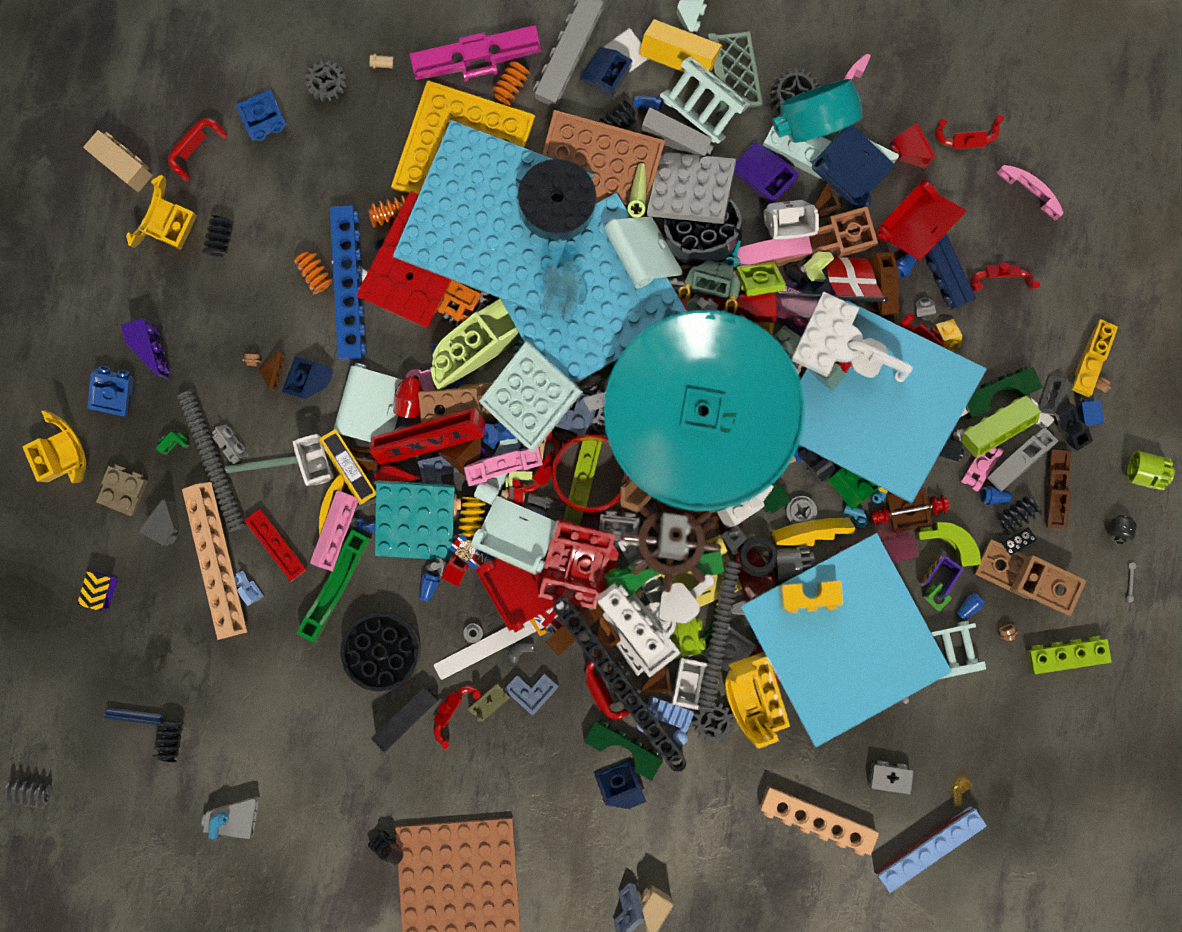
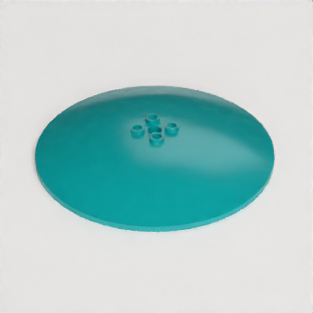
M710 310L684 312L670 316L639 334L627 346L614 366L608 381L604 403V420L608 440L617 461L629 478L642 490L664 503L696 511L730 508L751 500L770 487L782 475L797 450L805 416L803 390L794 364L781 345L765 330L744 318ZM701 405H705L709 409V413L705 417L699 416L697 412L698 407Z

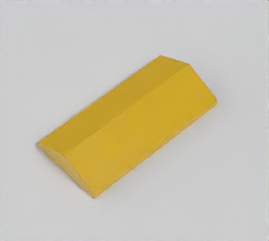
M654 19L644 34L639 55L684 73L685 71L681 64L691 56L711 72L722 45Z

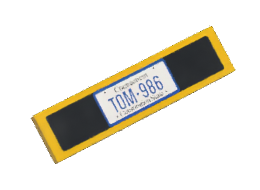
M335 429L319 438V442L358 503L361 505L376 496V491L337 430Z

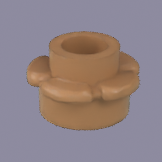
M244 354V359H242V361L246 362L247 366H257L258 362L261 363L260 355Z
M1103 377L1097 379L1096 388L1104 393L1112 389L1109 386L1111 382Z
M1005 625L999 629V636L1005 641L1015 639V634H1018V630H1015L1014 625Z

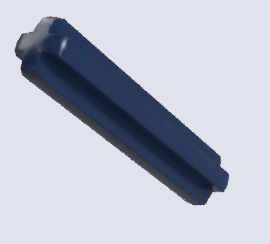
M106 708L104 715L106 719L158 725V723L163 722V715L115 708Z

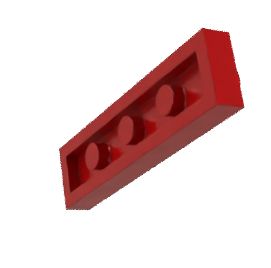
M258 509L244 520L291 582L307 570L262 509Z

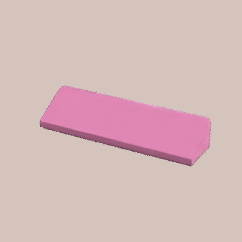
M341 491L336 492L310 561L311 564L333 571L358 504L354 496Z

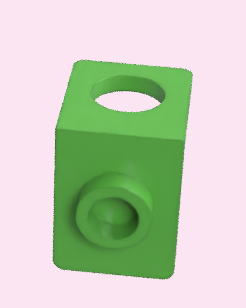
M942 583L930 584L923 595L937 611H941L952 599L948 594L947 597H944V601L941 604L934 602L933 596L941 592Z

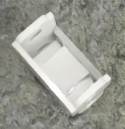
M796 200L770 203L764 209V222L768 228L769 235L773 239H790L818 234V210L814 205L806 201Z
M318 434L293 441L300 470L307 486L324 484L331 481L334 477L329 456L319 442L321 437Z
M680 658L672 693V704L698 709L697 704L707 663Z

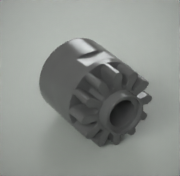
M808 546L776 549L777 561L774 571L777 582L788 581L816 566L814 553H810Z

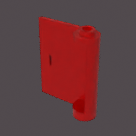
M922 180L876 228V236L882 242L887 241L920 261L967 211L939 195L930 182Z
M499 558L491 560L475 569L509 632L512 630L514 633L525 628L524 623L553 608L554 600L538 596L542 571L533 574Z

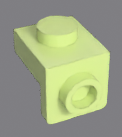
M818 251L803 265L811 281L823 282L826 279L822 269L834 259L831 252Z
M530 469L510 472L509 476H506V487L515 488L512 484L514 479L533 480L534 472H529Z

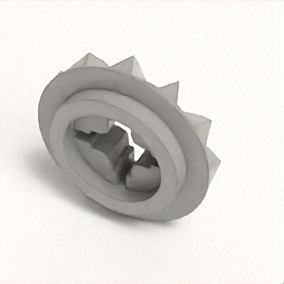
M806 496L793 498L788 503L786 509L788 520L793 524L815 520L817 516L816 504ZM798 506L801 508L809 507L804 512L805 517L802 515L795 516L796 512H798Z

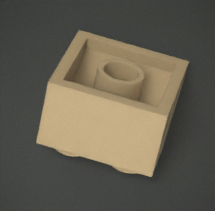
M651 885L649 889L645 888L640 898L642 899L641 903L647 931L658 932L673 907V901L671 896Z

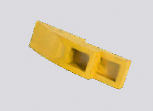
M1101 319L1098 321L1074 375L1076 378L1071 390L1087 397L1093 394L1103 362L1107 360L1118 326Z

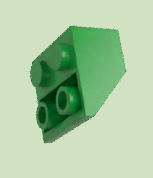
M845 468L840 469L828 480L852 510L880 488V486Z

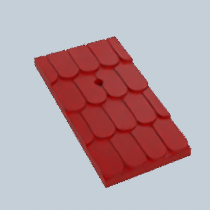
M410 191L356 296L429 328L452 280L393 257L419 194Z

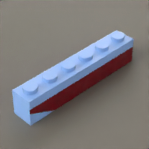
M969 806L875 871V874L886 890L891 893L987 825L976 809Z

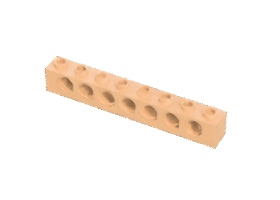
M200 483L184 488L182 492L217 639L247 633L212 483Z

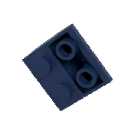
M599 47L580 80L613 99L632 68V59L617 50Z

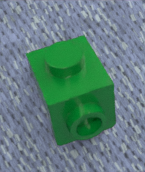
M171 431L167 436H163L158 441L159 445L155 449L161 454L167 455L177 443L184 448H188L190 445L186 442L188 439L182 433Z

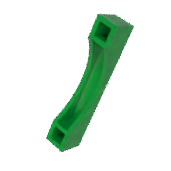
M351 530L333 571L303 619L296 634L313 643L318 641L372 541L371 538L356 530Z
M689 549L686 555L691 559L695 550ZM704 550L701 559L696 564L704 576H712L724 572L721 551ZM666 558L660 560L656 559L658 562L665 565ZM674 559L673 566L684 564L681 560ZM631 564L628 568L622 570H610L609 573L604 574L607 589L615 583L618 587L622 586L629 595L626 597L629 598L645 582L660 574L647 566L639 574L633 575L631 570L637 564Z

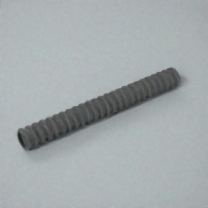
M191 390L184 391L178 394L177 399H180L179 404L182 405L183 414L187 417L185 420L189 422L187 425L191 427L190 432H193L192 438H195L196 448L200 450L198 453L202 455L201 460H204L205 471H208L207 476L211 478L209 481L213 483L214 493L217 494L216 499H219L218 504H221L220 509L223 510L222 515L226 517L224 520L228 522L229 532L240 531L246 525L243 524L244 520L240 517L242 514L238 512L239 507H236L237 502H234L235 497L232 496L233 491L229 489L231 486L227 484L229 482L228 479H225L226 474H223L224 468H221L220 458L216 456L218 453L214 451L215 446H212L213 441L210 440L211 435H208L207 425L203 423L205 420L202 418V413L199 412L200 407H197L198 402H195L194 392Z
M729 560L724 561V564H726L723 567L725 571L722 573L720 597L717 598L719 603H716L718 609H715V612H717L714 615L716 619L713 621L715 625L712 627L710 651L707 652L709 657H706L708 663L706 665L707 668L704 669L706 673L703 675L705 679L702 681V693L699 695L701 699L698 701L700 702V705H698L699 710L709 712L715 711L713 705H716L714 700L717 699V696L715 694L718 693L716 689L719 687L720 669L723 667L721 663L724 662L722 657L725 656L723 651H726L724 645H727L725 640L728 639L726 635L729 633V630L727 629L730 627V615L733 613L731 609L734 607L732 603L735 602L733 597L736 596L734 591H737L735 586L738 585L736 580L739 579L737 575L740 573L738 569L741 567L739 562Z

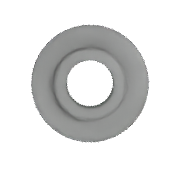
M469 624L464 629V638L470 643H476L481 640L483 630L478 624ZM471 630H475L477 632V635L475 637L470 636Z

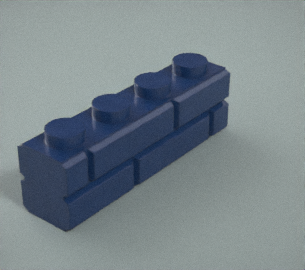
M946 233L926 255L929 259L928 267L930 271L936 274L937 287L940 290L942 289L945 294L943 299L946 306L954 310L974 301L976 297Z

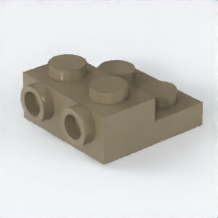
M116 464L114 467L108 466L101 482L103 486L96 502L133 517L148 481L144 480V475L132 472V474L125 472L126 468Z

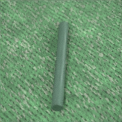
M296 456L228 465L225 466L226 473L296 464L298 460Z

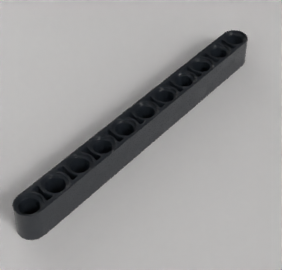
M564 595L557 596L553 601V608L560 620L670 769L674 772L683 771L687 765L686 759L676 743L569 598ZM565 601L567 607L564 610L558 609L556 607L558 602ZM571 617L579 619L576 625H570L568 621ZM587 632L591 635L587 641L580 639L582 633ZM595 648L602 650L601 655L598 657L591 654ZM606 664L613 665V670L605 672L603 667ZM617 680H624L625 684L623 687L618 688L615 686V682ZM634 695L636 700L633 703L626 702L628 696ZM646 711L648 714L645 718H638L639 712ZM653 726L659 728L655 734L649 733L650 728ZM664 742H669V743H670V747H669V748H667V749H661V748H660L662 743H664ZM679 757L682 759L681 762L677 765L672 764L673 759Z

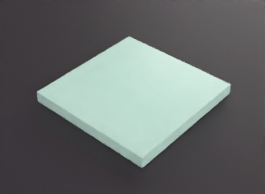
M526 341L479 402L531 452H535L583 391L533 345Z

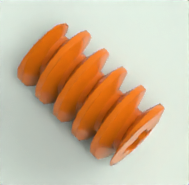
M517 62L509 63L510 68H506V74L501 75L502 80L497 81L498 87L494 86L492 88L493 95L508 106L511 105L508 99H515L512 93L519 94V90L516 87L524 86L521 80H528L525 74L530 75V72Z
M401 196V202L395 197L393 204L387 199L385 206L381 201H379V207L372 203L369 214L374 228L377 226V221L381 226L384 225V220L388 224H391L392 218L395 221L406 200L404 196Z
M305 252L296 257L294 263L298 264V270L302 271L301 275L306 277L305 282L309 284L310 290H314L312 294L315 295L328 288L333 280L325 279L329 273H322L325 269L324 266L318 267L321 260H314L318 254Z

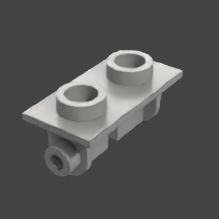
M227 424L215 427L216 430L212 432V438L220 448H223L225 445L227 446L223 453L229 462L236 464L240 461L239 458L248 456L244 446L237 440L233 430Z

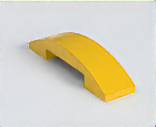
M341 475L333 481L324 497L319 516V535L322 532L336 492H345L347 484Z

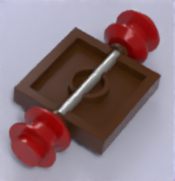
M921 488L912 503L895 494L886 495L889 510L884 505L881 507V510L873 507L870 515L872 523H876L877 526H879L881 521L888 524L891 518L893 533L933 526L930 510L935 515H938L939 510L946 513L947 509H949V502L947 497L944 498L941 494L939 499L932 496L930 503H928L926 490Z

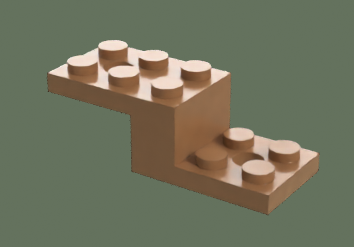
M493 382L461 384L458 389L419 391L421 422L476 408L485 422L499 421L479 402ZM436 405L444 406L445 413L442 415L438 414L435 411Z
M989 539L981 556V565H977L974 575L1025 599H1033L1067 616H1071L1087 581L1033 555L1026 556L1016 552L1010 556L1002 544L992 539ZM999 559L1005 564L1001 571L995 567V563ZM1058 584L1064 587V593L1060 596L1055 593V587Z

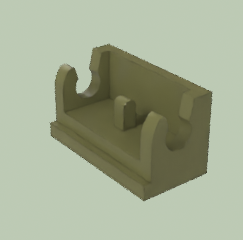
M498 682L470 706L468 710L476 716L477 721L483 722L511 696Z

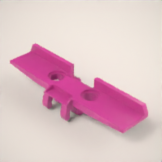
M535 25L490 36H485L484 32L459 38V43L410 53L415 80L462 71L466 82L468 78L490 73L497 75L496 63L542 51ZM492 45H497L500 48L497 54L489 52V48ZM454 54H461L463 56L462 60L454 62L452 60ZM485 59V62L491 61L492 63L490 66L468 71L465 68L471 65L470 62Z

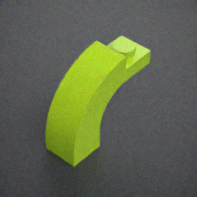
M936 522L933 523L934 531H932V527L920 528L921 532L915 533L916 540L940 538L948 541L954 547L957 564L961 567L981 565L980 552L975 540L967 531L957 525Z

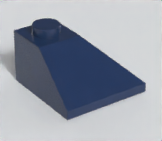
M295 356L282 392L307 399L327 388L334 370L317 362Z
M630 759L594 773L606 806L630 809L646 802Z

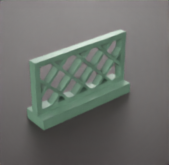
M750 32L716 35V33L708 34L705 39L719 43V40H725L730 44L726 51L721 48L711 73L724 84H726L725 78L727 75L735 79L737 82L733 87H730L728 84L726 85L750 104L747 108L762 106ZM738 38L746 39L747 46L744 49L735 43ZM732 46L741 52L737 59L727 53ZM742 55L749 59L750 64L748 67L738 61ZM724 57L733 62L730 69L722 64ZM735 64L744 70L740 78L731 72ZM745 73L753 78L751 85L742 80ZM738 83L747 88L743 96L734 90ZM749 91L756 95L757 102L747 100L745 98L746 94ZM720 101L715 108L716 113H724L725 110L729 109V105L724 101Z

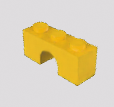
M841 581L817 583L818 592L812 599L804 595L802 584L779 585L780 609H786V613L798 612V608L805 607L806 611H818L819 606H825V610L837 609V605H843Z

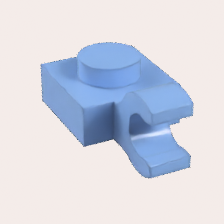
M243 571L236 574L234 579L236 587H239L237 592L247 606L264 597L254 581H248Z

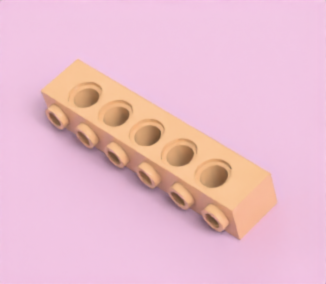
M767 786L759 806L760 810L763 811L762 814L769 818L779 817L781 818L780 822L786 825L796 824L799 826L798 829L803 832L810 833V831L817 833L818 838L828 841V838L835 841L836 845L845 849L846 846L854 848L853 852L862 856L865 853L871 855L879 835L876 830L770 786ZM781 802L786 803V809L783 812L777 811V805ZM798 810H804L805 814L802 819L795 818V813ZM821 817L823 820L822 824L815 827L813 825L814 819ZM834 825H840L841 827L840 832L837 834H832L831 832ZM857 832L859 834L858 839L854 842L850 841V835Z

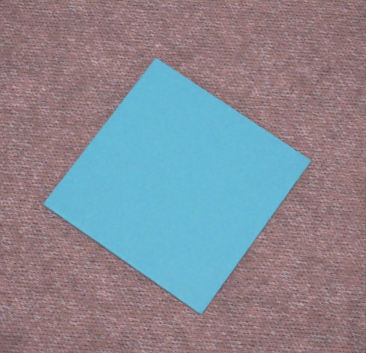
M451 120L393 257L539 312L567 240H546L536 236L525 226L518 211V190L522 178L530 168L552 158ZM587 172L592 179L594 174ZM552 199L554 202H561V199Z
M617 193L596 203L594 215L588 227L576 237L567 240L539 312L501 299L524 342L527 341L533 345L573 383L617 361L627 346L639 334L661 321L667 308L674 309L680 313L687 312L667 277L655 278L648 285L642 288H635L604 231L605 224L610 219L631 218Z
M846 301L859 308L852 325L860 331L863 340L872 338L883 343L887 348L888 355L910 364L913 369L903 382H898L895 379V374L898 370L885 364L882 365L879 373L873 378H868L855 372L851 365L847 373H844L845 377L833 390L817 380L807 369L800 380L804 397L805 416L799 445L912 503L982 379L986 368Z
M877 533L781 584H802L804 595L812 599L818 592L817 583L841 581L843 605H837V609L825 610V606H819L818 611H806L805 607L798 608V612L786 613V609H780L779 586L740 606L815 747L952 672Z

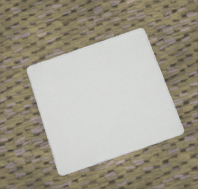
M628 29L603 47L617 50L632 59L630 71L648 60L639 55L641 43L631 29Z

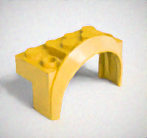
M765 652L728 664L730 670L725 679V690L730 708L740 729L758 749L778 742L779 740L775 732L790 727L772 665ZM753 680H754V682H755V685H756V688H757V691H758V695H759V698H760L762 707H761L760 702H759V700H758V697H757V694H756V690H755V687H754ZM759 711H760V713L757 714V715L751 716V717H749V718L746 717V716H748V715H750V714H753V713H756V712H759Z

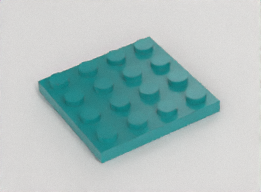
M377 480L375 556L437 560V557H441L442 560H450L453 556L450 547L453 545L455 485Z

